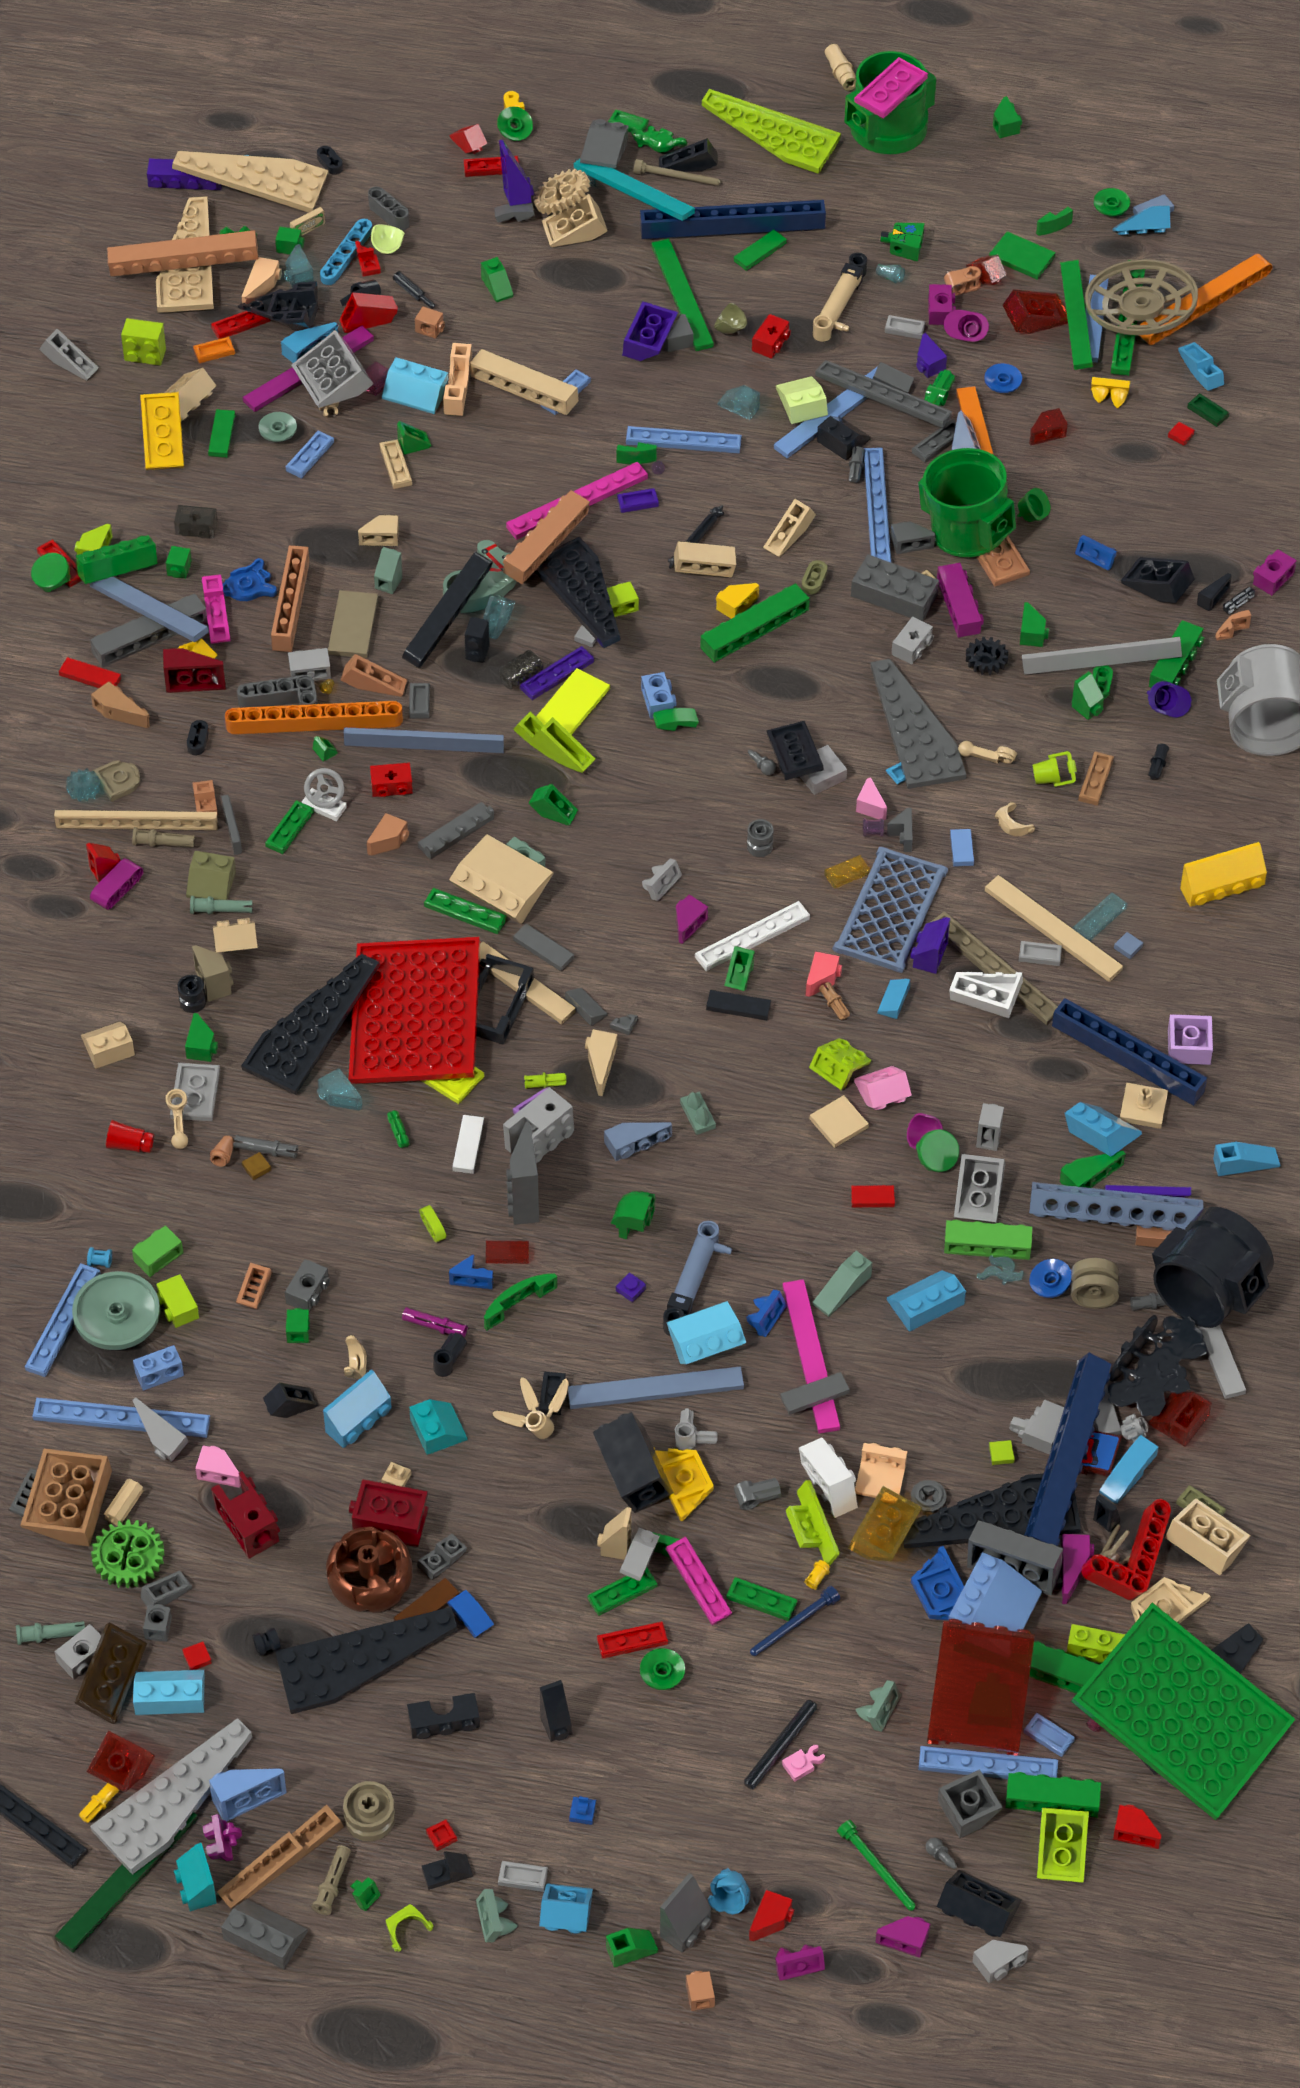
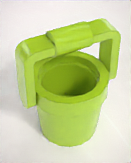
M1068 751L1048 755V760L1032 765L1036 784L1054 783V787L1072 784L1076 781L1075 772H1077L1075 760H1072L1071 753ZM1067 755V765L1072 780L1060 782L1056 757Z

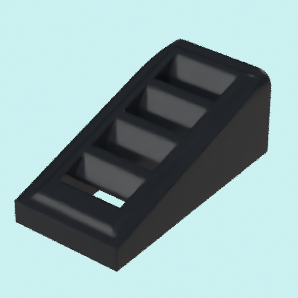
M1225 574L1198 593L1197 605L1207 611H1211L1229 590L1231 574Z
M1100 1494L1097 1496L1093 1520L1108 1532H1111L1120 1523L1117 1507Z

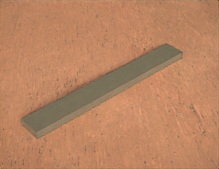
M945 911L931 921L933 922L945 917L950 918L948 943L985 974H996V972L1016 974L1013 968ZM1023 978V983L1016 1000L1044 1024H1049L1053 1021V1013L1058 1006Z

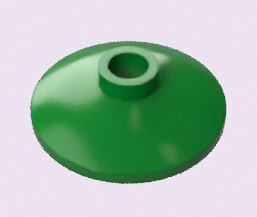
M512 106L501 111L497 119V126L505 138L512 141H521L526 139L532 132L533 121L527 111L520 107Z
M1106 188L1100 190L1095 195L1093 203L1100 213L1107 216H1118L1124 214L1129 209L1130 198L1122 190Z
M659 1648L648 1652L643 1657L640 1663V1675L649 1687L657 1690H668L674 1688L682 1681L685 1675V1664L681 1656L675 1651ZM660 1671H665L666 1674L661 1675V1674H659V1672H660Z

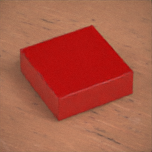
M1178 422L1168 433V438L1184 446L1194 435L1195 430Z
M204 1642L182 1649L190 1670H196L212 1664Z
M447 1819L426 1829V1834L436 1851L457 1841V1836Z

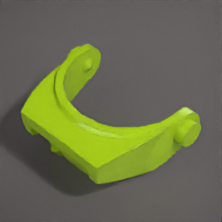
M411 1904L385 1920L393 1944L392 1948L395 1952L401 1951L395 1932L398 1923L402 1920L417 1919L424 1924L428 1931L433 1930L432 1922L430 1920L427 1921Z

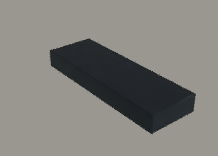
M710 990L706 1010L767 1021L771 1000Z

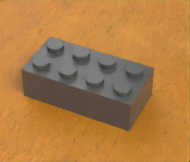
M867 554L852 580L851 597L909 618L914 617L923 621L938 596L939 580Z
M978 1520L968 1541L967 1568L974 1569L983 1552L1005 1561L1038 1587L1042 1593L1051 1596L1061 1576L1063 1548Z

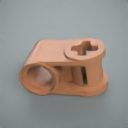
M975 266L951 271L944 276V281L946 285H952V292H955V296L980 288L979 277L981 271Z

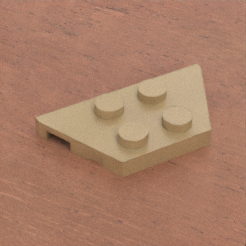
M1164 1577L1131 1602V1610L1136 1622L1153 1602L1180 1624L1210 1601V1595L1205 1592L1203 1595L1191 1590V1587L1177 1584L1175 1581Z

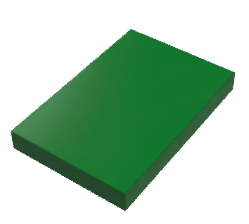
M1007 231L989 253V259L1038 280L1055 258L1056 252Z

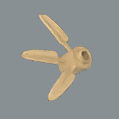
M521 1377V1390L527 1408L532 1410V1412L525 1417L504 1411H494L493 1416L504 1423L517 1427H523L526 1424V1427L537 1438H548L554 1431V1424L550 1417L553 1412L557 1413L560 1410L568 1391L569 1382L567 1379L562 1381L548 1407L549 1412L545 1415L541 1411H536V1408L539 1406L537 1397L528 1380Z

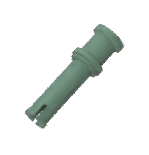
M191 896L190 914H194V912H206L208 915L213 914V912L252 913L251 907H244L253 906L252 900H214L212 896H208V898H195Z
M82 1621L42 1626L39 1623H35V1625L23 1627L16 1625L17 1644L21 1645L22 1642L32 1641L40 1643L43 1642L42 1639L75 1636L85 1628V1623Z

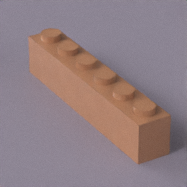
M572 490L566 496L563 495L558 504L550 508L547 516L538 521L536 528L527 533L522 543L519 542L514 551L506 555L503 560V573L523 584L588 514L590 501Z
M289 545L271 633L272 650L292 652L310 563L308 547Z

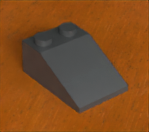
M602 119L593 120L588 130L580 163L616 168L627 147L629 125H624L621 122L610 123Z
M690 1873L660 1907V1937L681 1953L687 1947L691 1948L695 1944L700 1931H705L712 1922L711 1908L694 1876Z

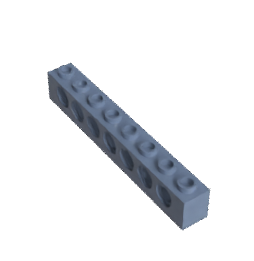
M1032 1182L1029 1213L1037 1217L1050 1215L1058 1219H1067L1069 1217L1083 1222L1097 1220L1102 1224L1116 1222L1122 1226H1130L1131 1224L1140 1225L1143 1228H1152L1154 1226L1171 1231L1175 1227L1185 1229L1203 1209V1200ZM1049 1199H1055L1057 1203L1054 1205H1050L1046 1201ZM1071 1201H1075L1079 1205L1076 1207H1071L1068 1205V1203ZM1093 1203H1096L1100 1207L1098 1209H1092L1089 1206ZM1113 1206H1119L1121 1207V1210L1115 1212L1112 1211L1110 1208ZM1135 1208H1140L1143 1210V1212L1140 1214H1135L1132 1212V1210ZM1157 1210L1164 1212L1162 1216H1156L1153 1213ZM1181 1212L1186 1216L1184 1218H1177L1175 1214Z

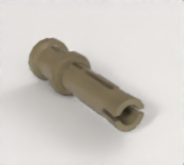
M134 827L132 845L145 844L150 847L166 845L194 848L195 835L161 833L155 829L150 831L138 830L137 827Z
M343 1845L337 1846V1851L324 1883L319 1885V1894L316 1901L311 1905L315 1912L322 1915L331 1914L333 1900L339 1894L337 1887L351 1853V1850ZM340 1863L337 1873L334 1875L336 1866Z

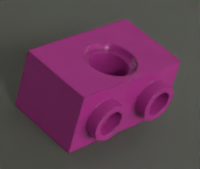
M929 284V325H944L946 316L956 310V306H952V304H955V292H952V285Z
M1277 549L1273 554L1267 556L1261 566L1256 567L1253 572V585L1272 596L1295 573L1297 560Z

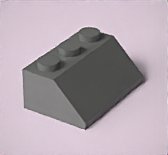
M248 1899L232 1909L221 1927L224 1940L282 1969L286 1968L308 1932V1929Z

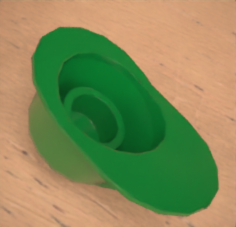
M1033 488L1018 501L1019 513L1016 516L1023 517L1027 522L1044 519L1049 515L1051 509L1047 495L1039 488Z

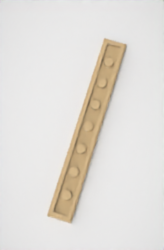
M55 810L54 814L56 828L134 829V827H137L138 829L218 830L217 812Z
M998 875L985 886V892L1056 944L1062 945L1063 949L1108 982L1123 970V965Z

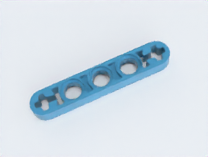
M358 220L320 271V278L323 284L332 285L336 283L357 254L355 242L351 241V239L359 238V242L363 246L372 232V222L370 220ZM343 250H350V251H351V252L348 253V254L342 253ZM335 262H341V263H342V264L339 265V266L333 265V263H335Z

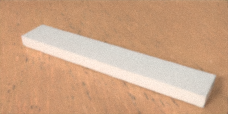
M798 901L696 952L695 958L704 970L708 971L730 960L734 946L752 949L809 920L810 914Z

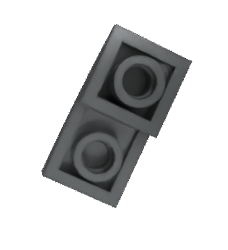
M533 203L513 206L505 204L494 208L495 218L498 223L508 221L514 216L519 222L528 220L535 215Z
M451 1534L438 1542L435 1550L419 1559L417 1566L433 1580L456 1562L467 1551V1547Z

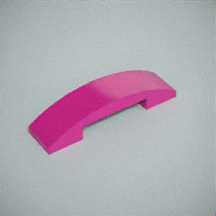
M221 575L202 577L211 644L229 642L230 634Z

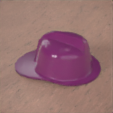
M954 310L946 316L944 329L952 338L975 342L987 335L989 323L986 317L980 313Z

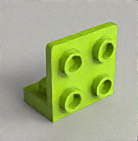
M838 1038L817 1048L809 1068L840 1090L846 1088L853 1071L869 1065L871 1059L864 1052L852 1047L848 1041Z

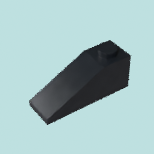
M708 138L659 157V167L682 172L704 171L718 165V153Z
M561 1680L540 1687V1718L550 1742L564 1740L572 1734V1723Z

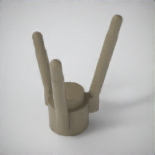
M1117 1524L1100 1555L1125 1565L1128 1563L1130 1556L1119 1562L1120 1556L1116 1551L1130 1532L1126 1530L1113 1548L1109 1549L1120 1529V1525Z

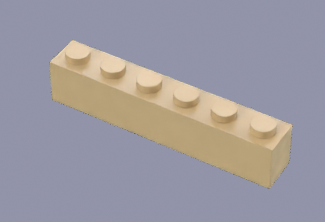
M483 349L469 363L471 377L564 415H567L578 402L577 387Z

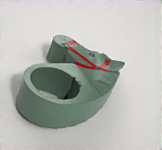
M483 540L477 544V552L493 561V564L460 613L475 612L491 606L503 598L517 583L516 580L503 573V560L507 554L511 553L502 551L493 541ZM461 570L450 573L444 579L443 595Z

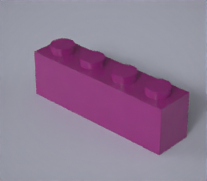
M961 563L938 566L937 579L940 581L939 587L957 637L980 634L981 625H984L983 615L978 612L977 599H973L972 585L967 582L966 570H963Z

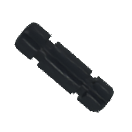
M1248 586L1231 598L1230 601L1224 603L1223 611L1227 614L1232 613L1235 609L1253 598L1255 590Z

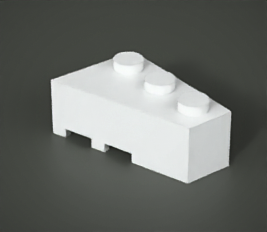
M823 1438L799 1447L801 1464L813 1484H818L823 1490L824 1494H821L824 1502L829 1500L833 1517L836 1518L858 1508L854 1482H856L855 1475L852 1470L846 1468L843 1459L837 1457L833 1446L827 1444Z

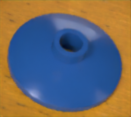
M1001 363L988 368L985 372L984 380L991 390L999 393H1009L1020 387L1022 374L1013 365Z
M1044 1260L1033 1268L1029 1278L1030 1286L1041 1297H1057L1070 1287L1072 1282L1071 1269L1061 1260Z

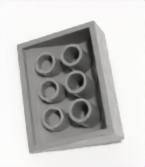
M336 330L292 364L295 372L319 408L359 396L374 384L347 342Z

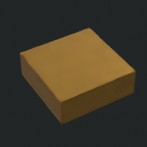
M260 1152L242 1161L243 1168L252 1180L271 1171V1166Z

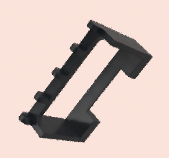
M487 954L486 959H481L479 963L485 968L482 974H479L478 996L491 967L520 976L518 981L519 988L506 1015H502L497 1028L479 1023L476 1024L477 1037L504 1045L535 978L534 969Z

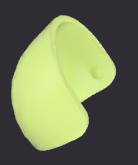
M378 224L372 229L371 242L379 252L393 253L401 246L405 233L399 228Z

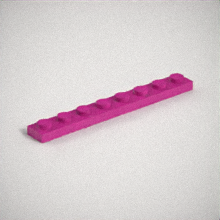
M635 462L573 492L590 501L589 506L648 479V474L638 462ZM560 498L506 522V528L516 540L526 536L530 530L533 531L541 518L544 519L547 516L550 508L558 504Z

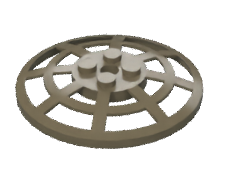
M1148 259L1121 262L1104 269L1091 280L1085 293L1086 309L1092 319L1108 330L1127 335H1150L1170 330L1187 320L1195 310L1198 302L1196 283L1186 271L1167 262ZM1151 269L1158 270L1159 273L1156 279H1132L1130 270ZM1122 273L1125 281L1116 284L1109 290L1099 286L1106 279ZM1169 273L1181 279L1187 286L1177 291L1172 285L1163 280L1166 274ZM1135 284H1152V286H1151V287H1144V286L1136 287ZM1124 287H1128L1129 289L1125 291L1121 296L1115 294L1117 291ZM1159 287H1162L1168 290L1171 294L1163 297L1162 293L1158 291ZM1094 291L1104 296L1102 301L1103 310L1091 308V299ZM1191 291V307L1189 310H1180L1181 296ZM1175 299L1174 310L1164 309V303ZM1109 300L1118 302L1119 308L1108 309ZM1122 314L1127 319L1121 322L1112 315ZM1160 314L1169 315L1159 322H1155L1153 319ZM1097 315L1107 316L1109 320L1120 326L1110 324L1099 318ZM1175 316H1181V317H1179L1178 319H1176V320H1174V321H1172V322H1170V323H1168V324H1165V323L1169 322L1171 319H1173ZM1134 321H1146L1148 325H1132Z

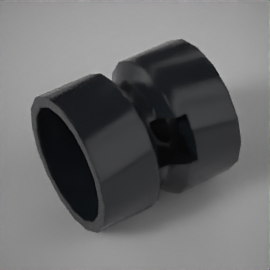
M191 974L182 977L177 984L180 1007L187 1013H197L206 1005L204 982L197 975Z

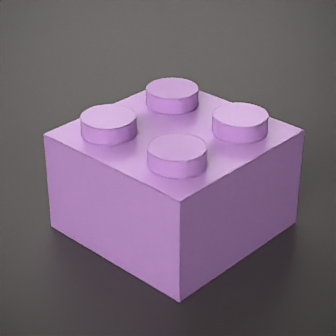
M1170 1015L1168 1024V1056L1182 1064L1210 1065L1213 1052L1212 1016Z

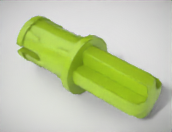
M543 1072V1075H524L525 1089L544 1087L545 1089L549 1086L566 1085L567 1081L565 1073L546 1074Z

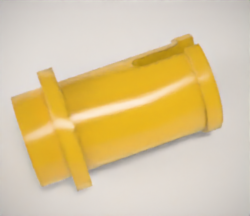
M823 1560L815 1562L814 1569L805 1579L804 1583L809 1588L816 1590L824 1576L829 1575V1564Z

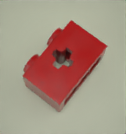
M769 314L752 338V351L772 359L776 352H780L783 342L787 341L790 337L789 321Z
M410 762L370 766L373 797L413 794Z

